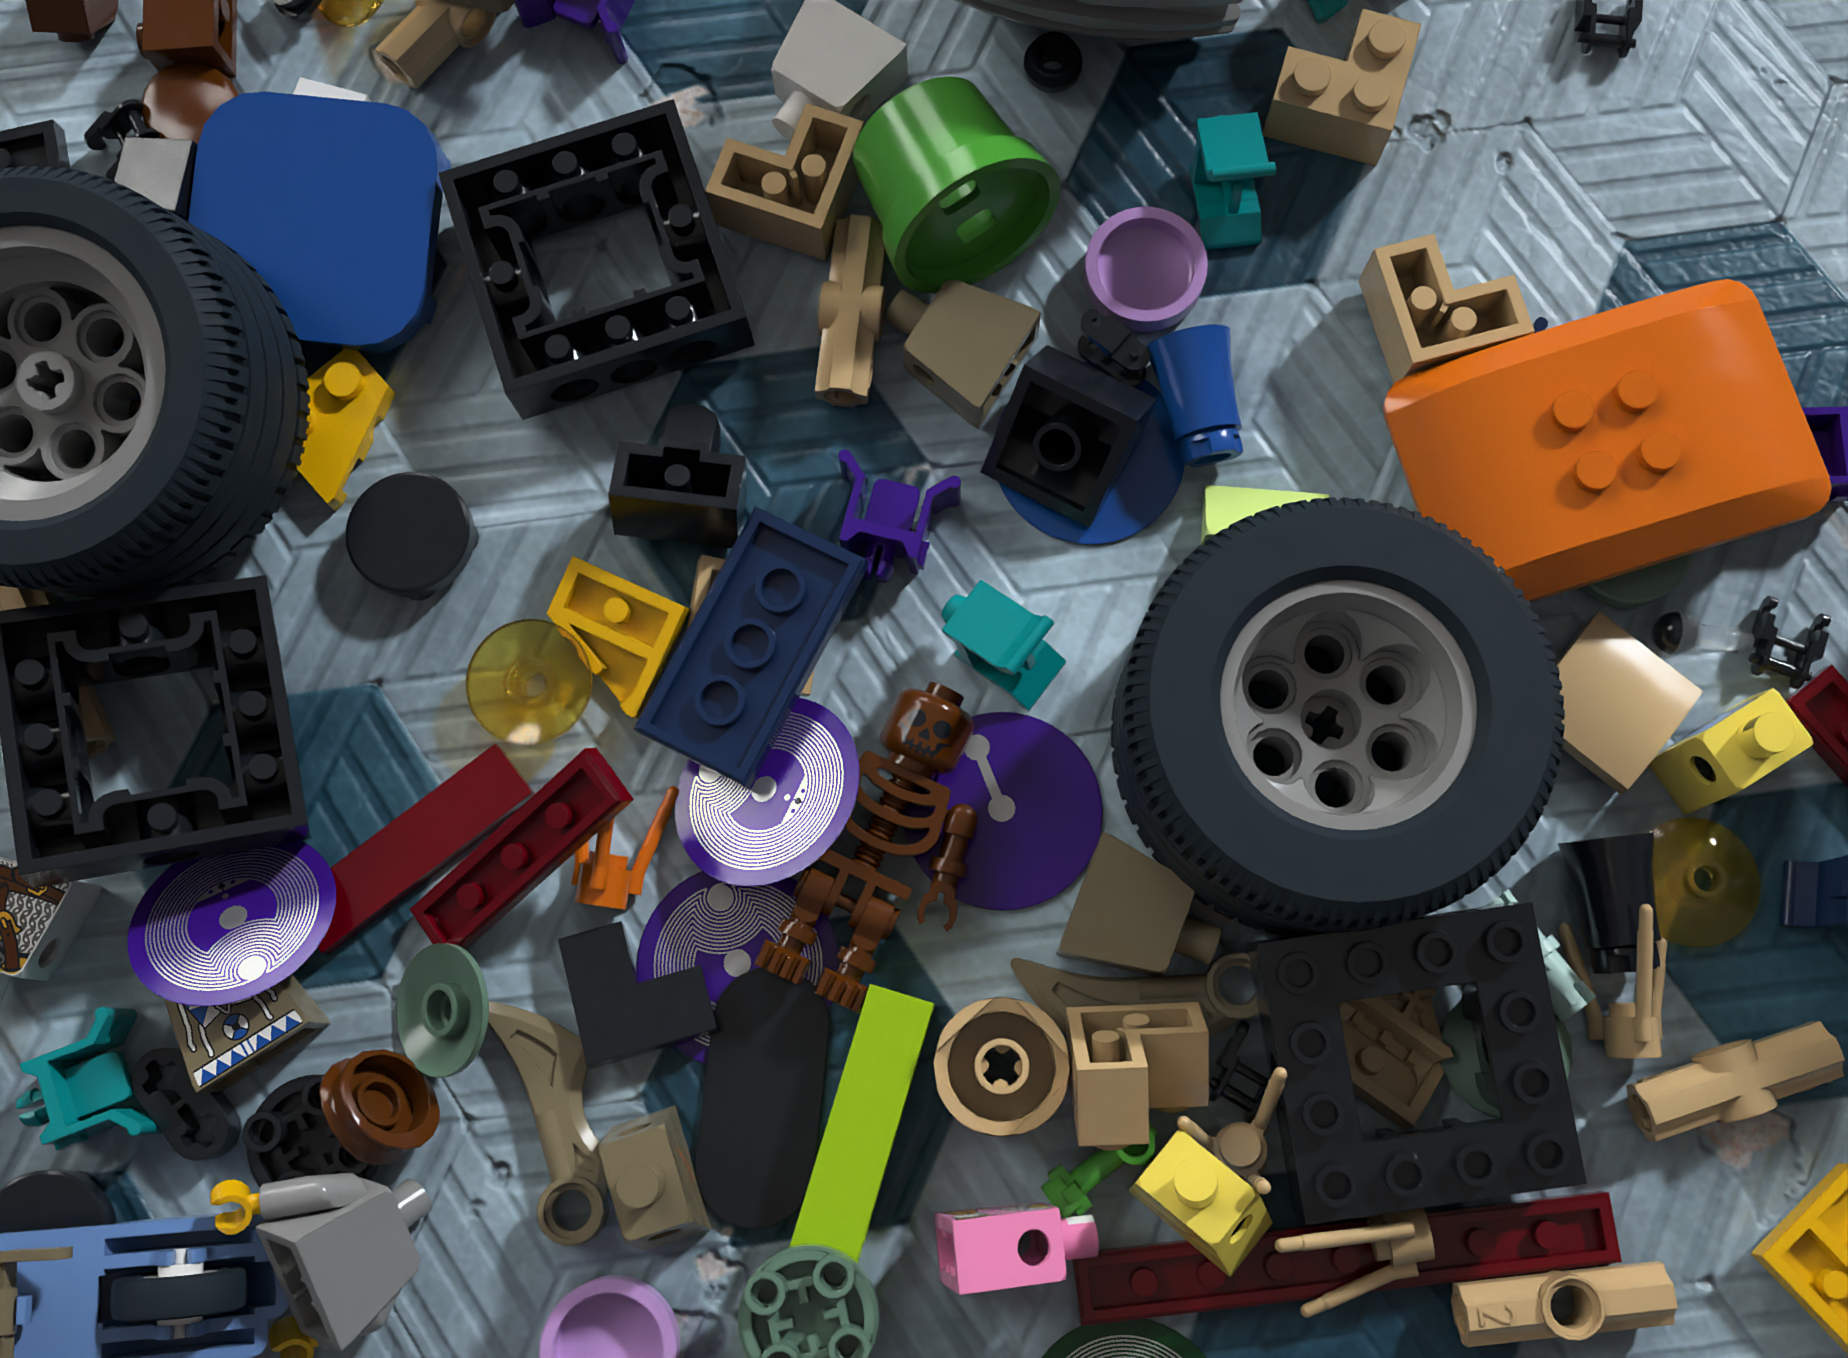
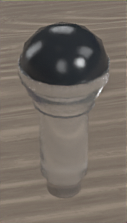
M1681 611L1666 613L1659 617L1654 625L1652 634L1655 644L1661 651L1676 656L1688 651H1694L1696 648L1729 653L1749 652L1754 645V635L1752 633L1743 632L1739 628L1700 624L1698 620H1694L1691 616Z

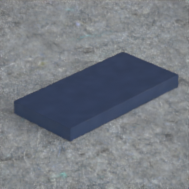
M755 506L633 730L750 790L868 569L869 564L867 560Z

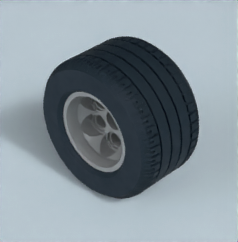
M41 166L10 167L0 170V586L93 598L186 586L217 571V568L226 565L228 561L238 556V552L244 551L248 544L257 539L256 534L262 533L265 525L272 521V514L279 511L280 503L284 502L287 497L285 495L287 489L291 490L293 485L291 481L297 476L295 470L297 465H301L302 460L300 456L301 453L304 454L305 447L302 446L303 442L307 441L308 434H306V429L309 428V422L307 421V416L310 415V408L308 407L310 396L307 394L309 383L307 381V370L303 367L306 363L302 355L301 345L297 342L298 336L290 318H288L287 312L264 278L242 256L222 241L136 191L110 179L83 171ZM123 332V345L113 355V342L117 335ZM139 393L141 397L140 408L130 418L129 405L132 399ZM94 441L95 454L91 462L86 465L85 452L88 445Z
M1335 497L1314 498L1310 502L1301 500L1282 504L1281 508L1274 506L1229 525L1228 529L1220 530L1207 539L1204 545L1198 546L1167 578L1163 587L1159 589L1151 602L1148 612L1145 613L1119 677L1111 717L1113 721L1111 725V747L1114 748L1112 760L1114 773L1119 775L1116 782L1121 799L1127 801L1124 807L1132 825L1137 824L1139 827L1136 831L1146 848H1152L1154 851L1152 857L1158 863L1172 870L1186 885L1195 891V899L1205 906L1214 905L1215 912L1231 920L1235 917L1238 918V922L1242 925L1256 930L1262 927L1266 933L1280 936H1288L1289 934L1291 936H1308L1330 932L1347 933L1374 930L1413 920L1464 898V895L1472 893L1486 883L1489 877L1496 875L1510 861L1511 856L1518 852L1528 839L1529 832L1534 830L1543 814V806L1547 805L1555 784L1553 779L1558 774L1562 756L1559 750L1563 748V735L1565 731V725L1562 723V720L1565 718V710L1563 709L1564 696L1560 695L1563 687L1562 682L1559 680V667L1554 665L1556 657L1554 652L1551 651L1552 645L1549 639H1545L1544 634L1546 630L1543 625H1540L1537 613H1533L1530 609L1532 604L1529 600L1526 601L1521 588L1516 589L1513 585L1515 581L1511 576L1508 577L1504 573L1505 570L1502 566L1497 567L1493 563L1495 560L1490 555H1485L1482 548L1479 546L1475 548L1471 545L1472 541L1467 537L1463 538L1455 529L1453 531L1448 530L1446 524L1442 522L1437 523L1429 516L1426 518L1421 517L1420 512H1411L1402 506L1394 508L1391 503H1379L1376 500L1365 502L1361 498L1350 499L1342 497L1339 500H1336ZM1319 647L1327 651L1334 663L1333 672L1323 674L1311 669L1306 663L1304 656L1305 648ZM1367 677H1379L1391 686L1393 691L1392 704H1380L1369 696L1366 690ZM1253 681H1264L1271 684L1279 694V706L1274 709H1265L1256 705L1249 696V684ZM1317 717H1322L1328 721L1325 732L1332 736H1328L1321 744L1310 739L1313 734V728L1309 724ZM1373 742H1386L1395 748L1399 756L1397 771H1386L1376 765L1371 752ZM1262 745L1275 748L1284 760L1283 773L1279 776H1269L1262 773L1256 767L1253 760L1255 747ZM1317 777H1332L1340 783L1345 794L1344 803L1341 807H1329L1320 801L1315 791Z

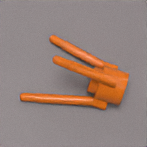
M676 786L668 788L631 871L626 870L628 857L610 854L614 818L597 833L595 852L590 851L589 853V841H587L574 853L575 864L571 885H577L574 902L626 910L628 895L642 894L645 873L670 819L675 799L679 793V789Z

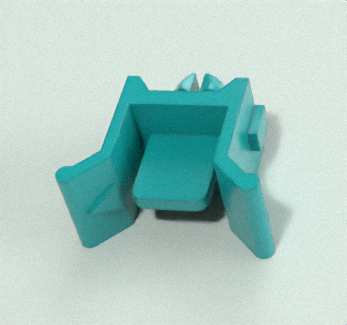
M1258 112L1218 115L1196 119L1197 142L1194 162L1190 164L1189 171L1199 216L1200 238L1205 250L1261 244V211L1253 178L1276 175L1275 162L1268 161Z
M981 579L967 597L958 594L954 595L942 610L941 617H943L942 619L946 623L942 628V632L957 647L953 654L954 657L1006 691L1028 712L1066 664V660L1043 640L1054 625V621L1046 615L1039 616L1031 613Z
M99 1007L94 1013L96 1019L85 1039L20 1063L21 1072L38 1078L40 1089H31L20 1096L16 1102V1109H31L44 1103L45 1106L18 1117L27 1127H40L49 1123L40 1135L42 1145L54 1144L56 1151L65 1150L88 1141L89 1136L118 1125L127 1128L128 1133L132 1136L162 1134L143 1108L111 1109L101 1114L93 1115L95 1112L127 1101L133 1096L134 1091L123 1054L115 1051L106 1052L124 1044L137 1018V1012L134 1009ZM101 1053H106L79 1064L80 1061H83L85 1059H88Z

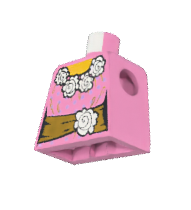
M1045 1203L934 1212L940 1282L959 1295L1066 1280L1067 1275L1065 1260L1098 1256V1232L1092 1215L1061 1218L1058 1207ZM1025 1232H1029L1031 1236L1030 1247L1023 1255H1019V1239Z

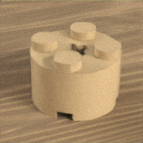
M1007 997L979 1000L959 1011L943 1029L936 1045L933 1062L937 1091L949 1112L966 1127L990 1136L1019 1135L1042 1125L1055 1113L1063 1101L1070 1074L1067 1043L1056 1023L1037 1006ZM993 1048L999 1054L1012 1050L1016 1054L1018 1059L1014 1062L1012 1069L1017 1077L1012 1083L1008 1084L1001 1078L993 1083H989L985 1079L983 1074L989 1068V1063L984 1055L988 1050Z

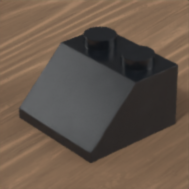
M1046 345L1023 365L980 473L1090 528L1130 459L1157 398Z

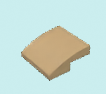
M1598 611L1585 623L1555 664L1556 667H1559V680L1562 682L1563 687L1560 695L1564 696L1563 709L1565 710V718L1562 720V723L1565 725L1562 749L1622 795L1656 757L1703 691L1602 612Z

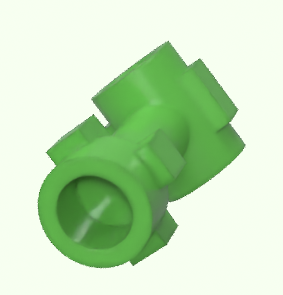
M1149 1122V1144H1130L1120 1150L1098 1149L1070 1172L1059 1163L1047 1173L1050 1179L1040 1188L1052 1205L1059 1208L1060 1215L1063 1218L1070 1217L1075 1212L1081 1216L1092 1207L1086 1194L1125 1162L1144 1167L1155 1158L1153 1154L1156 1145L1154 1137L1158 1132Z

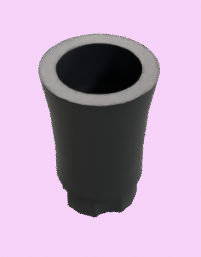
M1654 832L1558 843L1570 877L1580 917L1584 947L1591 948L1593 973L1636 972L1639 907L1643 904H1649L1653 908V969L1660 967L1658 948L1655 941L1661 940L1656 911L1653 872Z

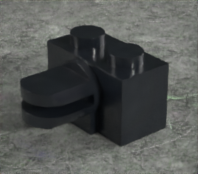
M695 403L681 404L671 408L666 414L658 446L619 441L608 492L614 535L732 549L742 530L747 499L746 456L719 453L721 431L714 412L705 406Z

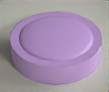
M1156 207L1126 209L1107 219L1096 230L1090 240L1083 271L1086 293L1100 315L1105 319L1111 315L1131 331L1154 332L1166 329L1184 319L1195 307L1207 276L1206 250L1195 229L1175 213Z
M602 1276L581 1284L555 1306L545 1323L541 1335L539 1358H679L681 1347L679 1326L676 1316L666 1299L649 1284L629 1276Z

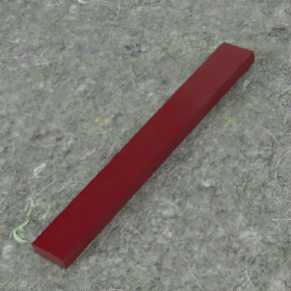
M1594 1191L1425 1211L1432 1233L1435 1259L1416 1262L1418 1276L1394 1280L1370 1292L1620 1263L1622 1260L1609 1192ZM1372 1218L1267 1230L1231 1277L1187 1240L1102 1249L1098 1251L1097 1257L1072 1260L1081 1326L1315 1299L1389 1265L1390 1262L1389 1260L1377 1262L1371 1243L1280 1253L1275 1249V1242L1280 1238L1367 1227V1219Z

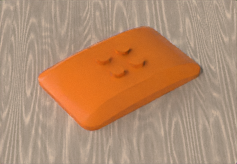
M1730 279L1711 281L1614 308L1411 374L1393 384L1388 390L1383 404L1384 419L1417 512L1421 513V517L1426 518L1429 516L1437 523L1442 522L1446 524L1448 530L1453 531L1455 529L1460 533V536L1470 539L1472 541L1471 545L1475 548L1478 546L1482 548L1485 555H1490L1495 560L1493 563L1497 567L1502 566L1505 570L1504 573L1508 577L1511 576L1515 581L1513 585L1516 589L1521 588L1526 601L1529 600V602L1805 520L1825 506L1829 501L1832 489L1830 476L1759 301L1750 288L1741 282Z

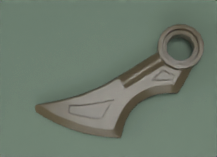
M1232 952L1219 956L1209 965L1205 974L1126 978L1083 975L1022 958H1013L1010 963L1012 970L1030 997L1066 1034V1007L1199 1002L1209 1031V1038L1220 1033L1239 1019L1252 1017L1259 1013L1256 993L1248 1002L1235 1005L1227 1002L1219 990V979L1229 967L1243 966L1252 973L1249 954Z
M489 1001L488 1026L502 1044L523 1083L551 1179V1184L541 1194L537 1205L538 1224L543 1234L554 1243L565 1246L586 1243L595 1238L606 1225L609 1215L607 1198L609 1187L599 1155L598 1145L601 1141L593 1133L583 1107V1088L589 1067L586 1064L581 1038L543 1016L511 1005ZM571 1190L582 1192L591 1203L589 1221L584 1227L576 1231L567 1230L562 1227L555 1213L557 1201L563 1194Z

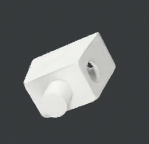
M805 0L771 68L775 94L785 103L772 120L774 127L782 136L791 141L806 103L863 121L908 77L907 44L835 0Z

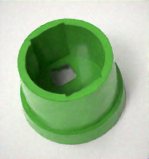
M946 76L929 79L895 95L868 120L861 130L853 150V167L883 227L882 241L891 264L902 284L917 292L938 293L943 283L948 279H956L972 285L1001 270L1020 256L1039 237L1054 215L1060 198L1061 185L1059 176L1054 168L1030 142L1017 137L977 86L969 80L960 77Z

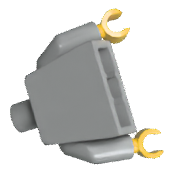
M353 1173L312 1175L262 1184L259 1193L251 1194L249 1187L242 1181L234 1179L225 1180L218 1183L210 1192L211 1205H222L227 1202H236L241 1205L238 1210L224 1212L215 1216V1227L226 1235H235L243 1231L250 1224L252 1215L262 1214L264 1221L255 1228L294 1315L279 1319L271 1326L268 1332L270 1350L274 1352L280 1351L281 1358H313L314 1348L320 1347L324 1351L333 1348L342 1351L353 1340L379 1330L384 1325L402 1287L415 1275L419 1268L420 1258L408 1228L432 1209L431 1200L427 1192L413 1179H406L391 1191L387 1186L358 1177Z

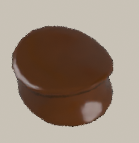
M182 62L163 68L151 78L143 93L142 103L144 107L141 113L146 128L155 129L160 133L158 138L193 140L198 144L204 124L221 104L239 94L232 81L217 69L202 63Z
M386 1049L363 1051L353 1058H346L333 1064L322 1077L319 1088L322 1111L330 1129L340 1144L357 1160L374 1166L393 1164L407 1150L420 1148L434 1136L440 1121V1108L436 1094L426 1076L406 1056Z

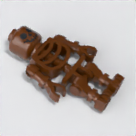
M931 681L925 691L915 688L901 691L879 737L882 746L889 751L887 758H883L871 751H866L859 759L860 774L856 800L866 811L873 815L871 816L873 821L868 823L869 828L863 830L850 816L845 825L847 831L860 840L861 846H857L858 852L854 853L855 858L849 859L828 849L818 859L840 870L836 878L808 866L804 869L792 897L797 898L790 918L787 920L782 917L777 930L782 932L778 943L765 939L754 961L755 965L801 985L812 963V960L801 955L806 944L813 946L818 934L812 930L820 914L830 917L835 906L852 913L847 926L855 929L848 948L842 945L836 958L842 961L837 971L824 967L813 991L856 1013H861L869 987L860 982L865 972L872 974L877 963L872 960V956L880 939L888 940L901 912L896 906L872 895L877 887L907 901L912 891V888L878 873L876 867L881 866L879 861L884 860L882 855L886 853L900 857H915L925 854L936 844L942 825V832L945 833L939 857L932 856L929 869L935 872L929 892L920 901L917 919L919 925L925 922L924 910L926 906L932 901H937L939 893H943V904L949 909V919L943 928L947 932L953 927L958 910L957 901L955 900L960 878H967L970 866L964 864L969 841L973 840L975 836L978 816L976 811L967 804H957L947 809L951 795L950 789L933 781L936 774L949 775L955 771L974 732L975 724L973 719L966 711L960 708L964 700L961 694ZM878 771H883L893 778L887 780ZM864 776L883 792L884 797H880L881 803L872 800L861 788L860 783ZM917 787L919 789L926 791L929 794L915 793V790L913 788ZM909 804L922 808H934L933 814L926 818L908 817L902 814V812H906L905 806ZM898 827L914 831L926 829L929 831L925 838L918 843L909 845L891 843V837L895 836L893 831L898 830ZM850 875L867 882L859 900L842 893Z

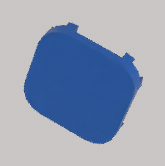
M276 92L244 93L221 104L204 124L197 145L188 222L225 243L256 269L257 273L272 288L287 312L288 318H290L298 336L297 342L300 344L362 350L372 356L395 354L394 348L411 340L425 322L431 325L438 304L431 297L443 188L438 173L451 169L450 160L445 156L436 136L427 126L403 108L379 102Z

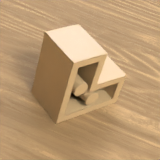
M1362 9L1344 60L1288 46L1263 127V136L1376 166L1393 131L1422 24Z
M806 103L785 156L727 138L705 189L716 225L826 261L833 245L836 220L843 219L859 179L853 167L852 156L856 140L864 127V121Z
M1435 234L1374 249L1358 280L1393 384L1411 374L1535 332L1515 275L1454 290Z
M1199 1002L1066 1007L1067 1049L1070 1060L1068 1083L1079 1147L1095 1146L1102 1150H1120L1130 1144H1149V1109L1154 1108L1165 1113H1178L1187 1110L1189 1107L1209 1106V1031Z

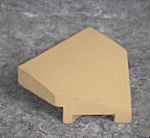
M1434 988L1338 1002L1354 1095L1404 1130L1415 1126L1445 1072L1441 1062L1453 1057L1450 1045L1443 1043L1431 997L1435 995Z

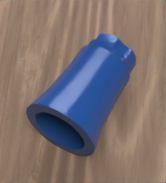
M1218 324L1195 326L1171 332L1150 342L1146 346L1150 353L1149 361L1158 380L1169 415L1174 443L1180 447L1183 465L1190 466L1191 468L1204 467L1240 456L1243 453V446L1238 431L1242 429L1236 402L1231 365L1230 328Z

